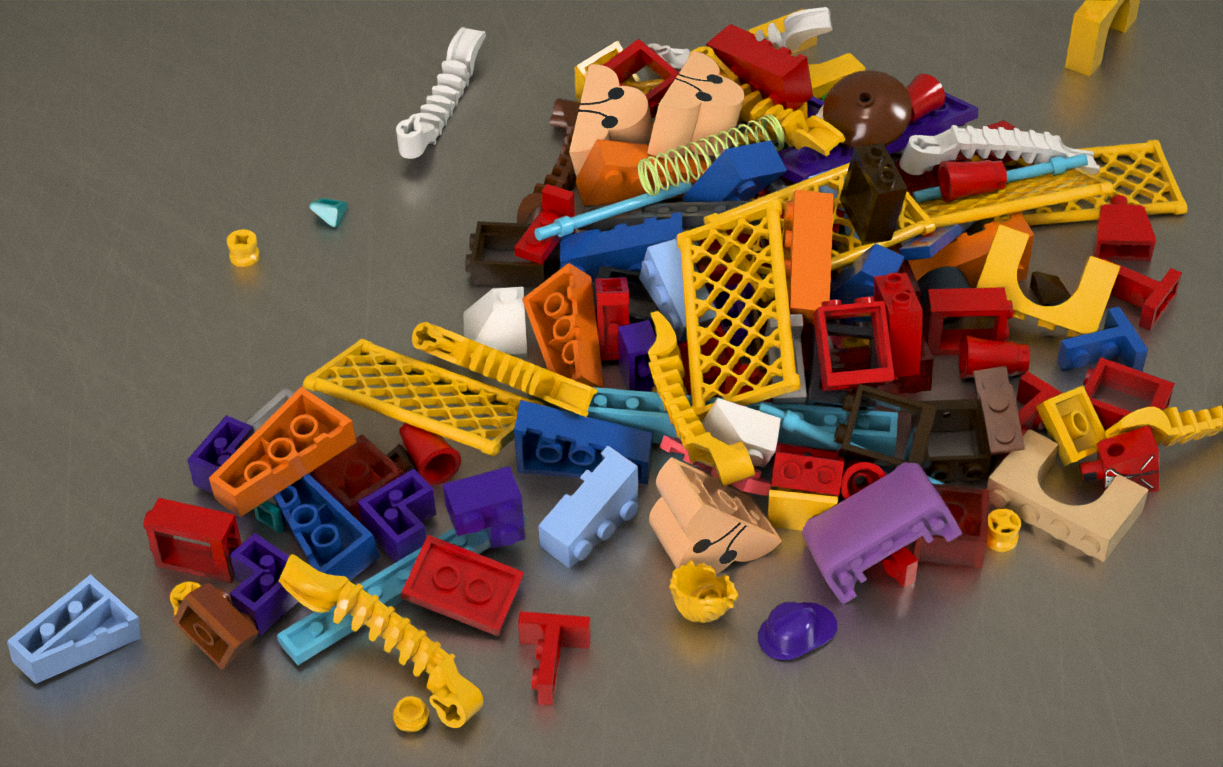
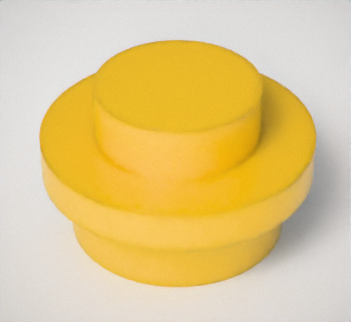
M413 696L405 697L397 703L393 710L394 724L405 732L418 731L428 723L429 709L421 699Z

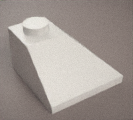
M524 287L493 288L463 312L464 337L516 358L528 357L525 306L522 300L524 298Z
M718 398L702 421L706 433L710 432L711 436L727 445L742 441L749 453L753 466L764 468L776 451L781 418Z

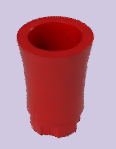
M929 74L917 75L906 87L912 106L909 125L926 114L940 109L945 102V92L942 85L935 77Z
M941 161L939 164L938 183L942 199L945 203L969 196L993 193L994 191L1006 188L1007 173L1003 161Z
M963 335L958 355L961 379L973 378V371L1006 366L1009 377L1024 375L1029 370L1030 365L1029 346L1027 344H1016V342L988 340Z
M404 423L399 428V435L402 438L403 445L409 452L418 473L429 485L442 484L450 480L458 472L461 466V455L442 436Z
M853 459L846 462L841 481V492L844 499L849 498L886 476L885 472L876 464L864 460ZM865 476L861 484L855 485L857 477Z

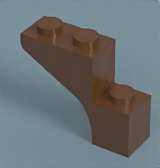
M1006 366L973 371L976 399H979L990 455L1025 450L1013 385L1009 384Z

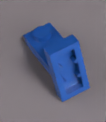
M1120 306L1108 309L1103 330L1061 340L1057 363L1063 371L1096 363L1100 357L1107 360L1120 357L1127 367L1142 372L1148 349Z

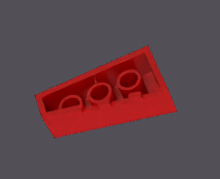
M729 24L706 43V46L713 49L715 55L733 74L738 76L741 85H750L751 92L759 91L762 99H772L774 106L780 104L784 110L791 108L793 111H796L813 97L807 56L799 54L797 57L791 55L790 49L781 47L778 50L773 47L771 41L765 38L757 41L753 33Z

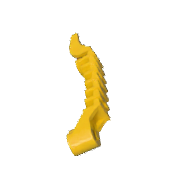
M702 46L693 50L712 58L719 67V75L731 79L742 88L744 100L740 115L744 121L754 120L757 122L760 117L771 114L780 122L785 142L789 147L795 146L798 150L803 147H809L825 156H828L830 154L829 151L836 145L845 141L844 135L839 130L818 116L812 115L807 119L806 123L801 110L793 111L791 108L784 110L780 104L774 106L772 99L767 98L763 100L759 91L751 92L750 85H740L738 76L734 75L715 55L712 48ZM767 121L768 134L774 135L777 139L773 127Z
M659 311L651 312L657 337L655 343L648 351L651 361L649 362V367L664 410L667 411L670 423L674 425L677 437L681 438L684 450H688L691 463L698 461L713 467L722 487L754 476L755 471L751 458L742 441L727 445L711 436L710 432L706 433L702 422L698 420L683 390L682 378H684L685 371L677 345L676 334L671 324Z
M428 322L418 324L412 333V344L416 349L470 369L581 416H588V407L593 395L597 393L595 388Z
M1223 404L1210 409L1196 411L1195 413L1193 410L1179 413L1177 407L1167 408L1163 411L1156 407H1145L1128 414L1104 433L1107 439L1138 428L1150 426L1157 445L1164 444L1165 447H1170L1177 442L1184 444L1191 439L1196 441L1207 435L1211 437L1221 431L1223 433Z
M294 554L288 558L279 578V582L285 590L305 607L315 612H329L337 605L334 611L333 622L339 624L348 614L352 615V630L357 632L363 625H366L370 628L369 640L374 642L381 636L385 639L384 651L390 653L394 648L401 651L399 656L400 664L404 666L410 660L415 663L413 675L418 678L421 674L427 672L429 679L426 688L433 694L430 696L429 702L437 709L438 717L445 725L451 728H459L482 708L484 703L483 695L474 684L458 673L454 662L456 656L452 653L449 655L441 649L439 642L436 641L434 643L426 637L427 632L416 629L410 624V619L407 617L404 619L395 613V608L392 606L387 607L379 601L377 595L374 594L372 596L364 591L361 584L355 585L345 576H335L320 572Z

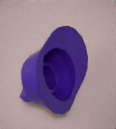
M784 602L777 605L761 624L758 631V643L762 651L771 658L793 660L833 639L837 632V620L833 613L825 606L810 602Z

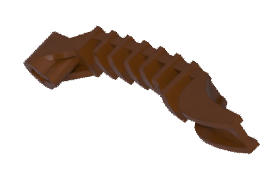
M562 98L556 99L550 118V126L564 128L566 133L564 143L551 175H546L544 184L536 183L533 193L523 198L517 213V223H533L542 211V190L547 184L568 191L573 190L574 180L577 177L569 150L581 102Z

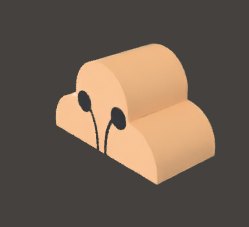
M693 51L659 103L647 153L657 156L658 153L666 154L669 149L676 151L681 145L686 147L689 142L697 143L700 138L707 140L709 135L717 136L720 131L727 132L729 128H736L744 100V91L731 79L719 75V67L712 58L703 53ZM731 130L729 132V134L733 137L735 130ZM721 134L719 138L725 144L726 134ZM712 137L709 139V142L715 148L716 138ZM728 137V146L730 148L732 140ZM701 141L698 145H699V146L704 150V152H705V143H706V142H705V141ZM718 141L719 154L721 155V153L724 151V148L722 144ZM708 144L709 156H715L712 148ZM690 145L688 149L695 153L696 145ZM680 148L678 150L681 156L685 155L686 149ZM698 148V154L703 155L700 149ZM670 152L668 154L669 158H675V152Z
M589 64L569 150L576 177L580 173L596 139L649 145L654 127L645 94L634 87L620 86L616 73L603 65Z
M672 457L659 471L656 486L662 497L653 506L649 515V523L676 569L692 560L695 566L702 562L706 566H712L715 569V573L718 574L726 569L734 560L747 562L758 559L771 552L782 542L752 494L743 492L730 484L722 487L718 478Z

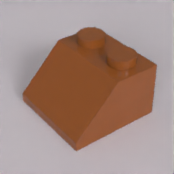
M208 582L189 592L183 598L173 622L223 671L253 643L259 631L256 629V625L250 616L243 612L240 613L230 604L229 596L222 589H215Z

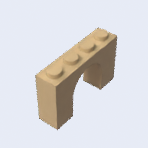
M1029 429L1023 436L1025 450L1010 452L990 475L985 500L998 508L1015 512L1026 523L1033 524L1050 533L1053 537L1082 550L1085 554L1105 562L1143 512L1149 489L1118 474L1100 498L1092 503L1076 506L1057 502L1041 489L1039 483L1054 466L1058 443Z

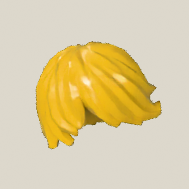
M689 560L686 565H681L672 571L669 589L672 590L671 594H673L675 605L684 618L692 622H702L704 624L705 622L711 623L712 620H717L730 608L734 607V601L739 597L734 583L729 580V576L716 577L715 569L712 566H706L704 562L695 566L693 561Z

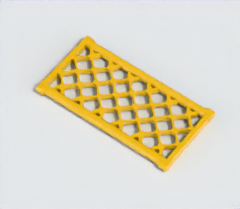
M1147 140L1146 143L1078 149L1093 151L1094 159L1101 158L1107 164L1104 167H1100L1096 176L1115 182L1112 194L1103 195L1101 198L1090 197L1080 199L1094 204V208L1081 209L1080 206L1076 205L1079 200L1060 203V205L1066 207L1065 211L1052 212L1046 206L1036 208V214L1024 215L1021 212L1029 226L1098 220L1101 206L1108 204L1105 200L1108 197L1117 195L1125 196L1128 200V205H1142L1145 207L1147 215L1186 214L1187 204L1164 156L1159 140ZM1152 154L1155 162L1146 158L1145 155ZM973 156L970 162L985 160L978 156ZM1130 156L1135 162L1132 165H1127L1118 161L1117 157ZM1021 157L1018 160L1004 163V167L1017 166V168L1031 166L1034 163H1026ZM1139 164H1144L1153 168L1150 173H1144L1136 169ZM1110 167H1117L1125 172L1123 175L1117 176L1107 170ZM1160 172L1164 181L1155 178L1156 173ZM1129 175H1134L1143 179L1140 184H1134L1126 180ZM1151 183L1162 189L1158 193H1154L1145 189L1144 186ZM1118 186H1124L1133 190L1130 195H1124L1115 191ZM1165 192H1169L1172 201L1169 202L1162 195ZM1141 194L1152 199V203L1139 204L1133 198ZM1010 214L1004 217H992L990 221H996L997 224L1010 220Z
M850 162L720 214H710L703 219L706 225L774 199L780 200L782 209H784L786 201H791L795 190L819 192L820 187L827 185L838 192L837 197L833 198L832 227L834 224H840L851 228L850 236H844L832 231V240L843 242L848 247L847 251L841 254L835 250L831 251V271L854 262L856 258L875 244L862 245L861 241L854 237L855 229L851 221L836 215L837 208H843L839 199ZM906 192L901 214L897 221L898 228L897 231H894L892 240L876 244L888 248L917 235L932 233L936 230V226L912 196ZM905 209L914 218L916 223L904 216ZM766 216V217H763V218H760V219H758V220L762 221V220H764L765 218H767V216ZM780 218V224H781V227L783 228V231H782V242H783L784 219H781V218ZM748 227L741 231V233L752 235L754 230ZM726 231L721 232L722 235L729 236ZM760 236L751 250L756 253L762 252L763 248L759 246V241L761 239L769 240V237ZM716 238L721 246H723L725 240ZM736 238V242H737V243H739V244H741V245L745 244V243L739 242V241L737 240V238ZM732 246L727 251V254L734 261L741 249ZM755 256L752 257L750 262L745 257L738 268L743 272L748 271L754 263ZM760 266L754 274V278L760 281L763 280L758 273L768 275L772 273V268ZM750 282L753 288L757 290L759 285L755 282ZM767 290L760 298L766 302L775 298V294Z
M1077 167L1066 170L1064 174L1053 176L1050 173L1006 183L1004 190L994 191L993 193L969 196L945 203L942 198L917 204L931 218L937 229L1099 195H1108L1113 193V185L1110 181ZM905 209L904 216L916 223L914 218Z
M774 199L765 202L759 206L709 224L684 231L676 236L677 247L681 252L692 397L691 408L694 409L700 421L704 420L714 403L705 405L714 395H719L726 401L747 406L785 393H791L801 388L800 376L796 374L780 224V215L782 214L780 200ZM767 216L758 226L749 224V222ZM748 227L754 230L745 244L741 245L736 242V238L744 228ZM735 228L729 236L721 234V232ZM760 236L769 237L770 245L766 246L762 252L756 253L751 250ZM706 238L701 246L693 245V242ZM716 238L725 240L717 254L712 255L707 252ZM736 246L741 250L733 262L727 263L722 260L730 247ZM751 254L755 256L756 260L748 271L743 272L738 269L746 255ZM703 256H708L712 259L703 273L695 272L694 264ZM763 263L772 264V273L768 274L764 280L760 281L754 278V274ZM719 264L726 266L727 271L719 281L714 282L709 279ZM734 273L742 275L743 279L736 289L731 291L725 288V284ZM749 282L757 283L759 287L750 299L740 296ZM705 283L714 285V289L707 299H697L696 291L701 289ZM724 291L730 294L729 299L721 309L712 307L713 301L720 292ZM765 291L774 292L775 300L766 308L756 305ZM737 300L744 302L746 305L737 318L727 315ZM756 309L762 314L753 327H747L743 324L751 310ZM708 310L717 313L709 327L703 328L699 326V318ZM723 319L731 321L732 326L723 337H718L714 334L715 329ZM767 319L777 320L778 329L774 330L768 337L759 333ZM739 328H743L748 331V335L741 345L736 347L730 344V340ZM758 337L764 340L763 346L755 356L746 353L747 347L754 338ZM710 338L718 340L719 344L710 356L701 354V346ZM730 347L735 350V353L729 362L722 366L716 360L724 348ZM771 347L780 348L781 357L772 365H766L762 362V358ZM745 356L751 360V363L742 375H737L732 372V369L738 360ZM712 366L720 368L721 373L713 384L708 385L704 383V373L708 372ZM762 366L766 368L767 373L759 384L754 385L748 381L756 367ZM730 375L735 377L737 383L730 393H721L719 387L726 377ZM773 376L783 377V381L767 386ZM744 385H748L754 389L752 391L737 395Z
M363 338L321 368L309 374L303 382V388L313 392L318 391L481 450L482 453L495 457L500 450L515 438L514 428L520 400L546 406L545 402L536 399L531 400L375 345L373 342ZM385 361L394 365H379L378 363ZM368 363L372 366H357L356 364ZM414 371L422 375H407L406 372ZM384 373H397L399 376H386ZM361 374H375L378 377H364ZM339 375H353L356 378H341ZM442 381L450 385H435L433 382ZM411 383H425L427 386H414ZM389 384H403L406 387H392ZM367 385H381L384 388H369ZM344 386H359L362 389L351 390ZM470 391L478 395H464L461 392ZM439 393H453L455 396H442ZM417 394H431L434 397H419ZM395 395H409L412 398H397ZM373 396H387L389 399L382 401L373 398ZM496 400L507 405H492L489 402ZM468 403H481L483 406H470ZM446 404H459L462 407H448ZM425 405H437V406H439L440 408H430V409H429V408H425L424 406H425ZM405 406H415V407H417L418 409H414V410H412V411H409V410L404 409V408H401V407H405ZM496 413H509L512 416H498ZM476 414H487V415H489L490 417L479 418V417H476L475 415H476ZM465 415L468 418L456 419L453 416ZM442 416L446 420L437 421L429 417ZM481 426H495L497 429H483ZM457 427H473L475 430L468 432Z

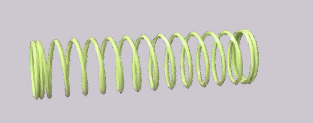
M768 114L760 117L757 122L751 120L747 125L740 124L737 129L732 127L727 132L720 131L717 136L709 135L707 140L700 138L697 143L689 142L686 147L681 145L676 151L669 149L666 154L658 153L656 158L652 156L643 158L638 163V175L641 184L649 195L655 196L658 195L660 187L664 191H668L669 181L674 187L678 188L680 179L685 184L689 183L690 175L695 180H698L700 178V171L702 174L705 173L699 162L698 148L702 152L709 168L712 163L709 158L708 144L717 159L720 156L718 141L722 144L724 150L729 149L728 137L732 140L735 147H739V133L745 144L750 145L748 129L754 136L756 143H760L758 126L762 129L765 141H770L767 121L773 127L778 139V148L774 145L776 151L782 150L785 138L781 124L776 117ZM751 123H755V124H756V126H755V133H754V131L749 127V125H750ZM741 127H746L745 136L739 131ZM731 130L736 131L735 140L729 134ZM721 134H726L725 144L719 138ZM712 137L716 138L715 148L709 142V139ZM701 141H705V142H706V143H705V152H704V150L698 145ZM690 145H696L695 156L688 149ZM680 148L686 149L685 160L678 152ZM670 152H675V165L668 156ZM688 152L695 162L698 177H695L691 171ZM677 155L686 169L687 181L681 175ZM659 156H665V169L658 161ZM649 159L655 160L654 165L651 161H649ZM667 159L675 171L677 185L674 184L669 174ZM657 163L664 173L667 188L660 181ZM647 166L654 179L655 191L652 189L648 179Z

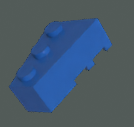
M771 140L725 149L683 196L685 202L750 200L785 173L787 169Z
M875 243L856 258L850 267H845L834 280H830V300H841L843 305L854 304V300L857 298L874 297V276L898 273L904 256ZM871 316L838 319L841 324L853 326V322L872 323Z

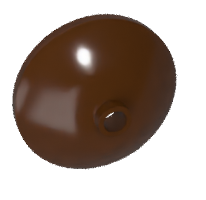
M873 70L855 72L839 80L828 92L823 105V119L844 135L845 141L843 143L840 142V144L850 149L884 143L885 147L890 145L904 133L909 125L912 114L911 99L905 86L895 77ZM862 99H870V101L868 102H861Z

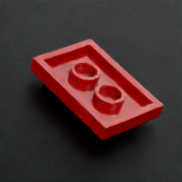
M427 535L403 587L401 599L499 636L522 582L524 572Z

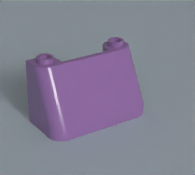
M903 463L899 465L894 471L824 513L810 518L802 530V536L821 574L842 605L857 597L854 591L856 581L859 579L862 583L867 580L862 571L921 536L925 538L927 543L933 541L932 535H942L948 543L963 534L945 502L918 463Z

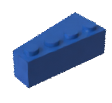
M682 212L672 213L671 218L657 220V217L644 219L643 224L628 227L626 223L617 224L612 230L601 232L598 228L565 235L560 240V267L562 268L570 263L591 276L592 283L595 282L601 265L641 272L642 261H644L647 247L677 239V234L683 232Z
M520 400L514 428L517 473L580 478L586 470L593 472L604 459L601 455L602 451L609 446L638 466V483L648 484L653 455L652 432Z
M309 474L272 497L307 563L316 570L329 575L345 576L351 581L380 558L373 534Z

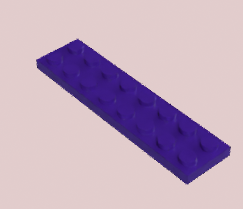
M945 92V102L940 109L926 114L909 125L896 141L886 146L889 154L899 152L906 147L909 138L913 135L935 136L951 129L952 125L963 126L967 122L978 118V107ZM839 143L829 151L830 154L828 156H825L809 147H803L800 150L796 149L795 146L786 148L778 152L787 169L781 177L795 184L810 176L849 163L853 149Z

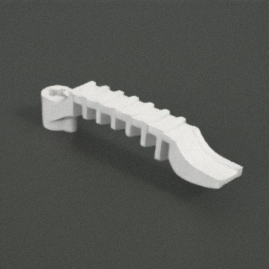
M827 7L792 13L784 20L785 32L781 33L773 22L768 26L769 37H766L763 31L759 30L756 33V39L761 41L765 38L771 41L773 47L778 50L781 47L790 49L791 52H796L799 46L807 39L833 31L830 10ZM656 43L647 45L678 72L681 71L689 58L690 51L688 48L674 49L667 45L661 46ZM647 65L644 67L650 78L653 80L662 79Z
M461 27L453 37L447 51V60L441 64L443 74H438V86H433L432 95L426 98L427 104L421 106V113L411 115L409 119L401 121L396 126L398 151L402 157L409 159L417 158L423 154L428 144H436V138L441 136L442 128L447 125V119L452 117L453 109L458 106V100L463 96L465 86L468 87L469 78L473 74L477 53L486 37L485 31Z
M952 125L951 129L936 136H911L899 162L900 167L905 172L912 175H921L925 171H931L934 165L940 164L941 161L956 160L960 149L968 159H972L975 150L980 157L987 159L992 150L998 159H1003L1007 152L1013 160H1018L1021 155L1026 163L1032 164L1033 162L1035 165L1048 162L1049 158L1058 156L1067 158L1086 154L1088 165L1081 166L1080 168L1092 174H1097L1100 170L1099 165H1096L1093 158V151L1069 148L1062 143L1058 135L1053 136L1046 131L1043 134L1036 133L1034 130L1024 132L1018 128L1005 130L1003 127L989 129L987 126H983L982 129H977L968 125L967 128H958L956 125Z

